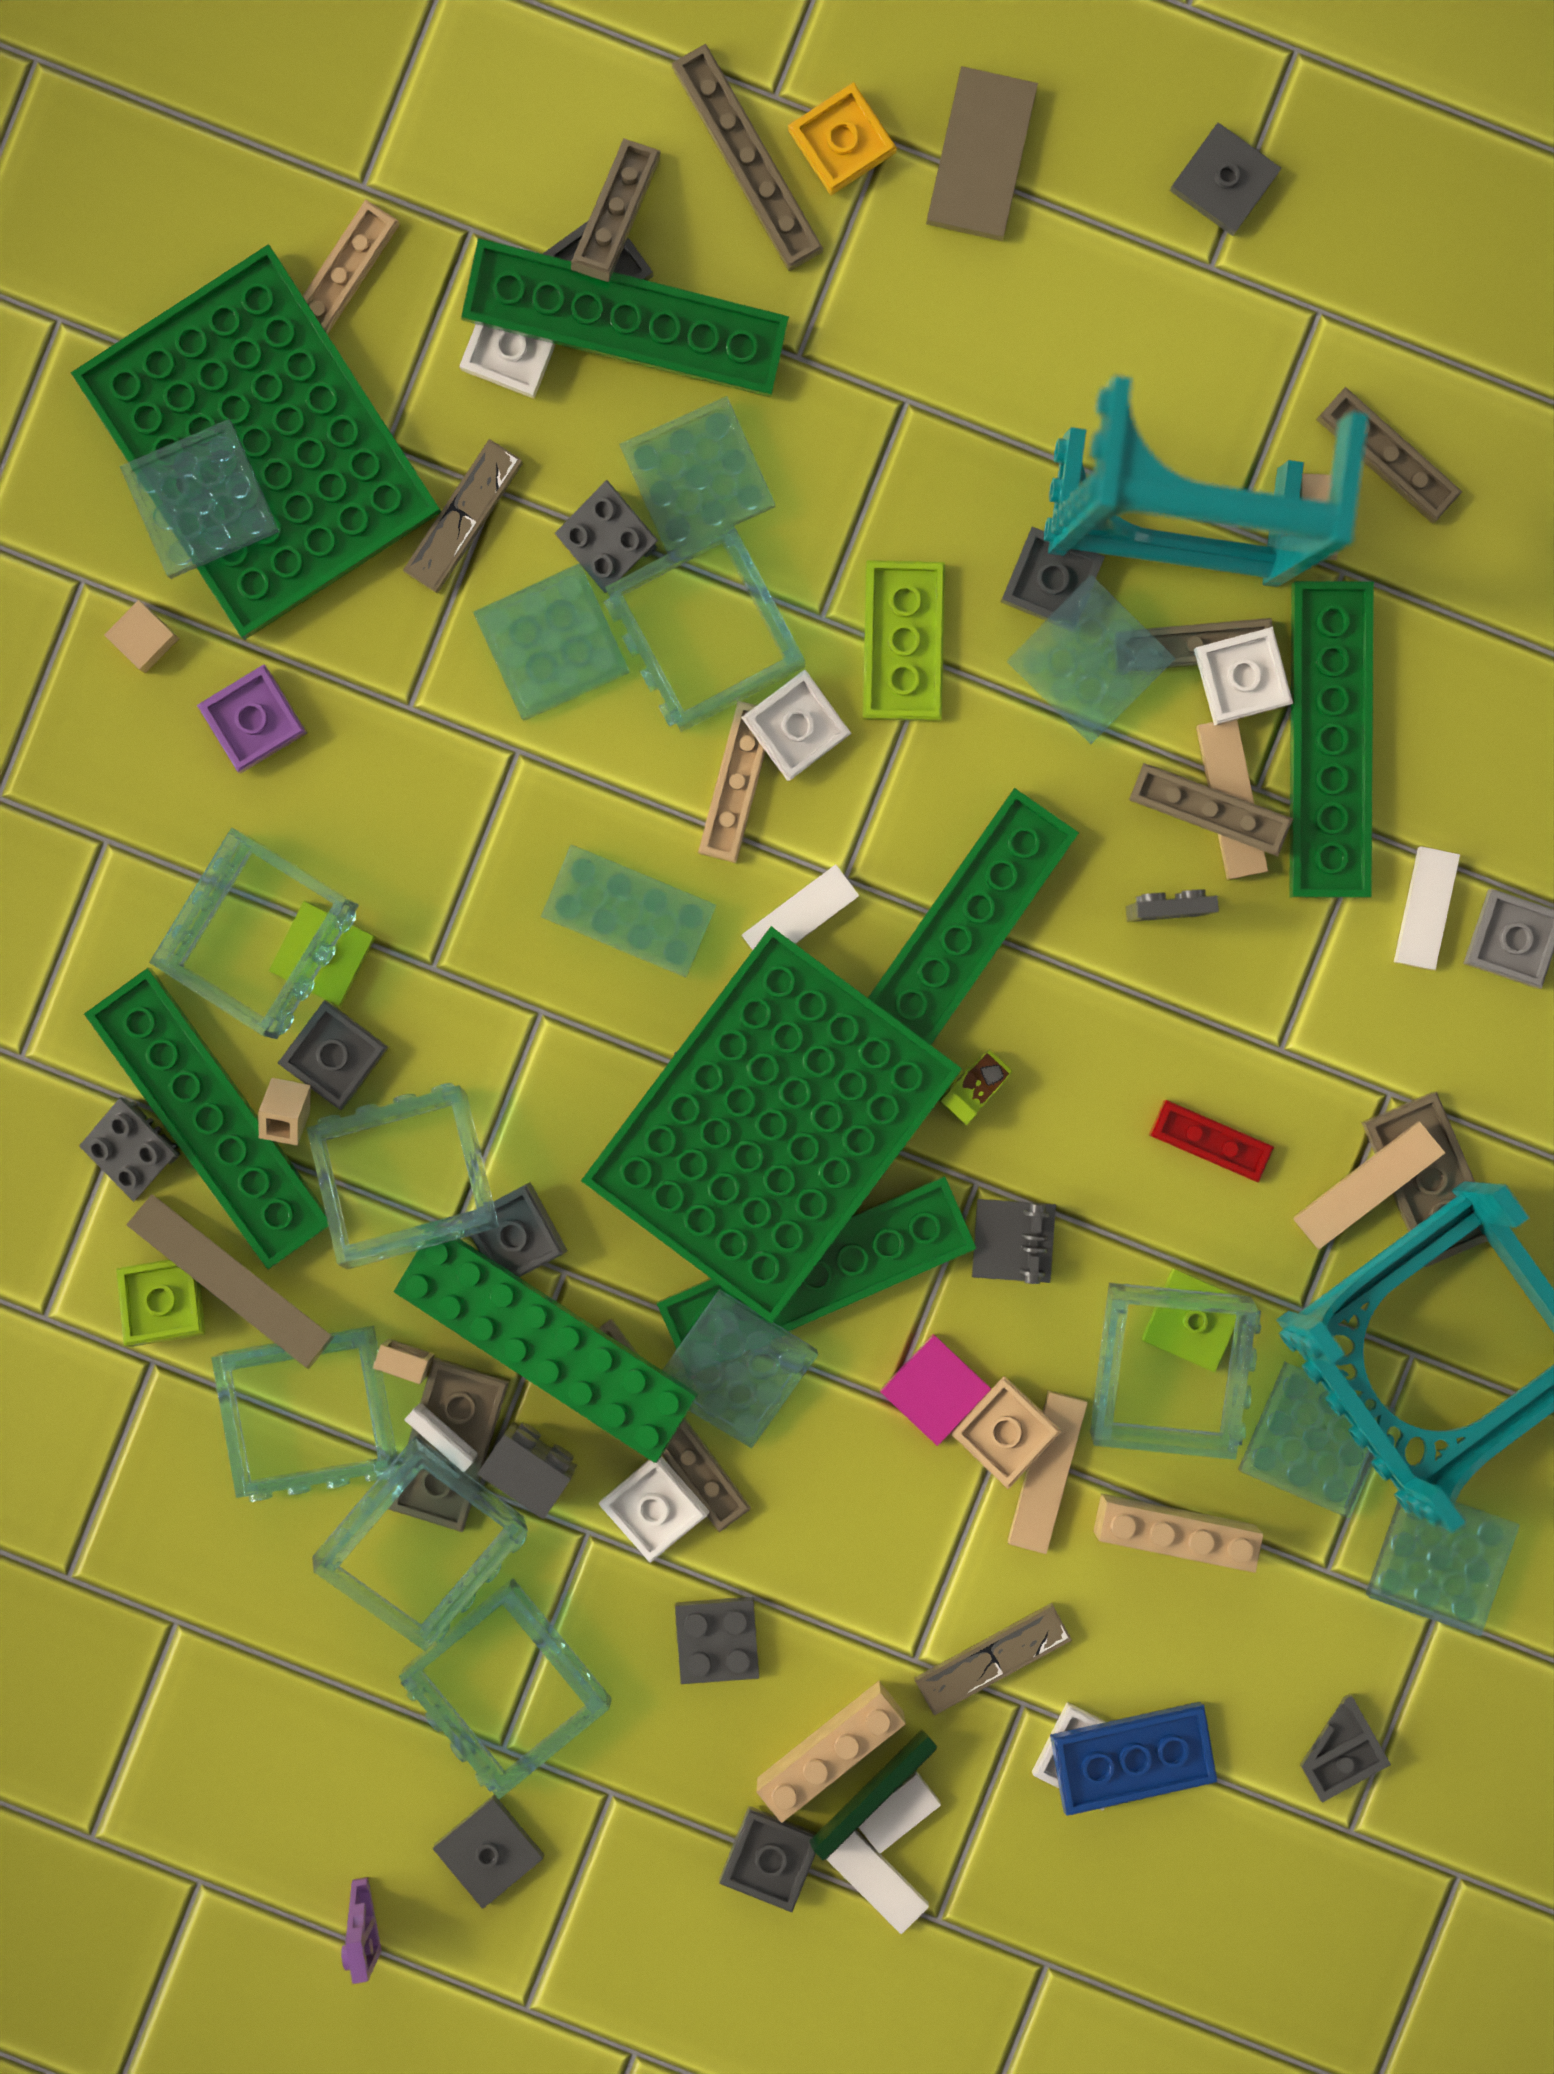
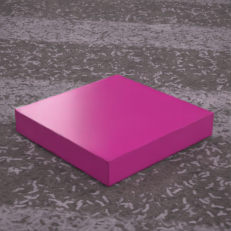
M932 1334L880 1389V1393L938 1446L984 1398L991 1388L936 1335Z

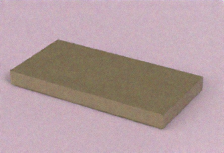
M961 66L928 212L927 225L1003 241L1038 83Z
M1437 1092L1428 1093L1361 1122L1375 1154L1418 1121L1422 1123L1445 1152L1444 1155L1392 1194L1408 1232L1454 1199L1456 1196L1452 1189L1463 1181L1475 1182ZM1477 1227L1424 1267L1433 1265L1488 1240Z
M436 1357L433 1359L420 1404L428 1408L471 1446L478 1456L467 1470L462 1472L412 1428L388 1506L389 1510L460 1532L464 1531L480 1480V1476L477 1473L485 1463L510 1380Z

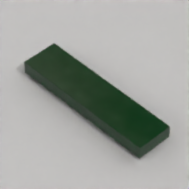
M923 1729L809 1841L813 1851L822 1861L826 1860L937 1750V1745Z

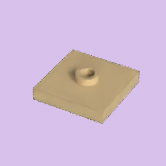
M1003 1376L950 1434L1009 1489L1063 1431L1006 1376Z

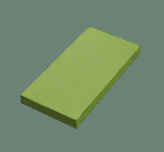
M866 561L863 719L942 720L945 562Z

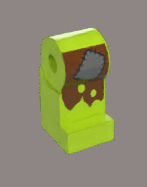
M989 1049L942 1095L939 1102L963 1125H968L980 1108L1012 1073V1070Z

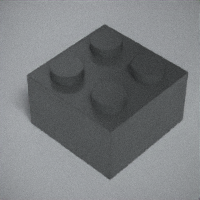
M512 1422L477 1475L544 1520L571 1480L578 1465L572 1462L573 1455L563 1447L554 1444L551 1448L539 1439L541 1434L532 1426L524 1422L519 1426Z

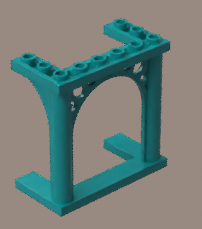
M1115 375L1106 385V388H1101L1099 391L1096 414L1102 415L1100 431H1095L1092 438L1090 455L1096 458L1095 472L1089 474L1088 479L1082 462L1086 429L1070 427L1064 434L1063 439H1057L1054 462L1059 463L1058 478L1052 479L1049 490V502H1054L1053 517L1047 518L1044 529V541L1049 542L1048 554L1064 556L1070 549L1263 577L1262 585L1279 587L1352 543L1369 414L1351 412L1338 422L1328 502L1299 498L1304 462L1288 460L1277 468L1274 494L1200 483L1173 472L1153 455L1136 428L1130 406L1132 378ZM1139 512L1269 532L1268 544L1266 547L1151 530L1131 524L1117 515Z
M1463 1181L1452 1189L1456 1197L1301 1312L1295 1313L1288 1310L1276 1319L1283 1329L1279 1332L1283 1342L1292 1352L1298 1350L1306 1361L1302 1364L1304 1371L1315 1384L1322 1383L1329 1393L1325 1397L1328 1405L1339 1417L1344 1414L1352 1425L1348 1429L1349 1434L1362 1449L1367 1447L1375 1458L1371 1461L1372 1466L1383 1480L1387 1481L1390 1479L1398 1490L1394 1496L1403 1509L1409 1514L1413 1511L1420 1520L1426 1518L1434 1527L1439 1525L1451 1532H1454L1466 1523L1456 1510L1455 1504L1460 1491L1468 1480L1496 1454L1554 1412V1364L1479 1420L1457 1429L1426 1430L1400 1420L1378 1399L1365 1370L1364 1339L1369 1321L1375 1309L1388 1293L1477 1227L1486 1236L1492 1248L1554 1333V1289L1510 1229V1227L1517 1228L1528 1220L1529 1217L1508 1187L1503 1184ZM1354 1315L1357 1319V1327L1353 1330L1338 1325L1343 1320L1349 1323ZM1343 1335L1349 1338L1353 1343L1352 1351L1345 1355L1333 1336ZM1351 1364L1355 1369L1354 1377L1346 1379V1376H1349V1374L1342 1369H1338L1336 1365ZM1355 1391H1362L1359 1395L1355 1393ZM1368 1399L1374 1401V1406L1370 1410L1365 1407V1402ZM1391 1427H1396L1400 1432V1438L1397 1440L1395 1447L1393 1435H1387L1388 1429ZM1420 1437L1424 1444L1423 1458L1416 1465H1410L1405 1456L1406 1446L1412 1438ZM1438 1440H1443L1447 1447L1437 1450L1440 1455L1435 1458L1436 1448L1434 1443Z

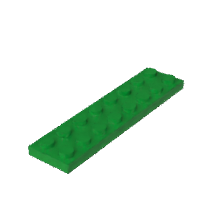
M481 238L477 240L461 320L767 397L772 395L789 316L615 272H613L610 281L606 282L571 270V261Z
M1294 581L1291 584V697L1293 704H1291L1290 818L1293 821L1290 825L1289 898L1372 897L1374 581Z
M1014 788L868 996V999L932 1045L1079 832Z
M146 968L84 1013L85 1017L267 1270L334 1223L278 1143L259 1138V1118L152 968Z
M942 1176L853 1215L772 1324L711 1278L664 1298L656 1304L688 1375H691L977 1248L946 1177Z
M438 1224L432 1225L393 1291L655 1464L660 1460L699 1395Z

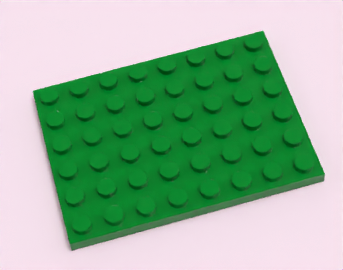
M269 244L71 372L222 609L244 640L441 513L440 508Z
M770 926L581 1179V1182L772 1324L962 1068Z

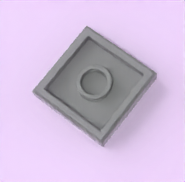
M1489 889L1463 964L1537 989L1542 988L1554 953V909Z

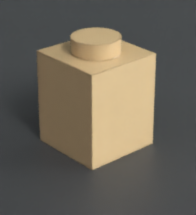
M271 1078L258 1111L259 1138L298 1146L310 1114L311 1085Z

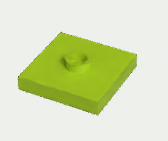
M303 901L269 971L337 1006H341L376 936Z
M170 1259L116 1268L123 1343L125 1347L206 1334L200 1283Z
M1172 1268L1141 1340L1212 1372H1216L1246 1300Z

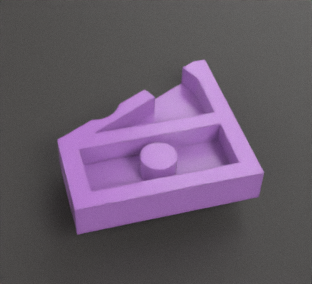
M368 1877L354 1879L351 1883L345 1945L342 1946L341 1955L344 1970H350L352 1984L369 1981L382 1951Z

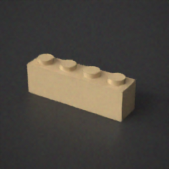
M1102 1493L1093 1531L1100 1542L1256 1573L1263 1533L1255 1524Z
M880 1681L876 1682L757 1777V1794L781 1823L784 1822L906 1724L904 1711Z

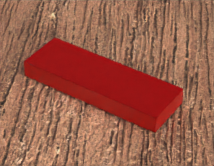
M1167 1100L1163 1101L1149 1133V1136L1258 1183L1274 1149V1146Z

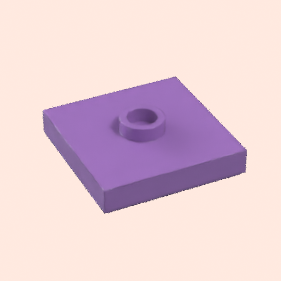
M265 664L197 705L233 766L240 774L307 734V731Z

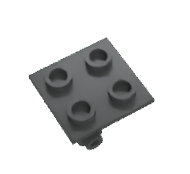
M608 480L555 532L556 536L604 593H607L643 556L648 557L657 549L655 544L658 542L657 538Z
M120 1097L79 1147L134 1202L164 1167L176 1161L181 1154L177 1150L178 1145L176 1143L173 1144L165 1134L159 1135L162 1131L160 1126L154 1129L151 1127L154 1120L152 1118L145 1120L147 1116L137 1107L135 1101L130 1102L127 1098Z
M977 1199L974 1238L977 1249L973 1252L972 1277L1025 1281L1024 1283L1029 1284L1050 1283L1056 1204Z

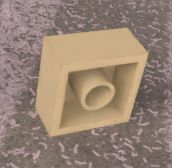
M139 600L104 634L144 673L180 639Z
M387 1339L380 1345L373 1369L421 1384L428 1376L435 1354Z

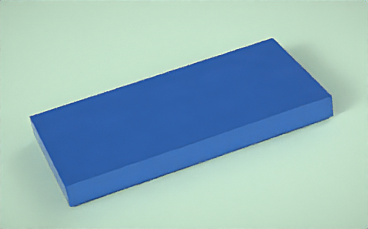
M1201 1702L1050 1734L1061 1802L1066 1816L1217 1782L1205 1706Z

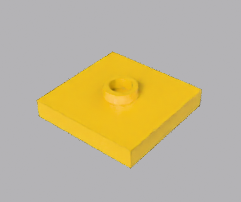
M854 82L788 125V132L831 196L897 153V147Z

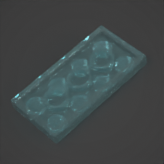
M571 844L541 917L687 978L717 905Z

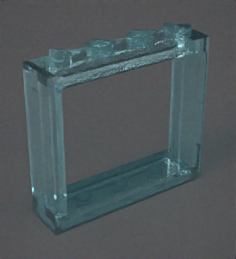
M732 521L605 587L609 599L603 602L613 622L620 619L628 632L621 636L632 657L639 654L646 666L645 669L640 671L650 692L658 689L665 702L658 706L669 727L676 724L680 732L805 667V659ZM722 543L783 660L683 711L623 595Z
M231 827L149 963L262 1036L278 1039L292 1025L294 1020L293 1013L300 1001H304L311 994L315 985L313 980L321 967L326 966L335 954L334 946L341 934L347 932L353 925L356 918L355 911L359 904L252 837ZM252 853L333 903L332 908L265 1017L184 966Z
M452 1083L441 1084L433 1087L431 1093L416 1097V1094L401 1095L393 1099V1104L378 1107L377 1104L365 1105L357 1108L354 1115L340 1118V1115L326 1116L317 1120L318 1125L307 1127L337 1265L344 1269H352L499 1228L467 1093L459 1085L454 1087ZM452 1105L477 1209L349 1245L326 1140Z
M1109 1282L1090 1434L1094 1446L1236 1460L1238 1445H1242L1243 1439L1246 1438V1425L1242 1422L1243 1409H1249L1251 1403V1386L1247 1385L1249 1371L1254 1372L1257 1360L1256 1348H1252L1254 1334H1259L1261 1331V1310L1257 1309L1252 1297ZM1128 1304L1236 1314L1220 1433L1113 1422Z
M374 1325L329 1333L334 1339L322 1354L359 1348L377 1459L251 1480L232 1370L292 1360L294 1358L276 1343L220 1352L211 1357L236 1498L249 1496V1502H255L273 1497L272 1492L287 1489L288 1495H296L311 1491V1485L326 1482L327 1488H336L350 1484V1478L365 1476L366 1481H376L389 1477L388 1471H392L398 1465V1458L383 1373L373 1369L379 1351Z
M414 1436L312 1556L313 1570L318 1576L426 1652L433 1642L438 1643L445 1637L450 1628V1622L459 1612L464 1613L469 1609L475 1600L476 1592L485 1582L489 1583L497 1576L501 1569V1563L510 1552L515 1553L521 1548L526 1540L528 1529L523 1515L468 1474L462 1472L457 1466L418 1437ZM424 1468L504 1529L421 1625L340 1567V1564L421 1469Z
M514 1578L408 1663L399 1675L402 1686L408 1692L406 1696L412 1701L418 1700L427 1711L425 1716L429 1724L437 1732L443 1731L452 1742L450 1747L455 1756L464 1763L468 1761L477 1772L475 1777L481 1787L485 1785L489 1792L492 1791L498 1799L502 1798L608 1711L612 1700L611 1696ZM502 1604L585 1704L584 1707L506 1771L423 1671L426 1666Z

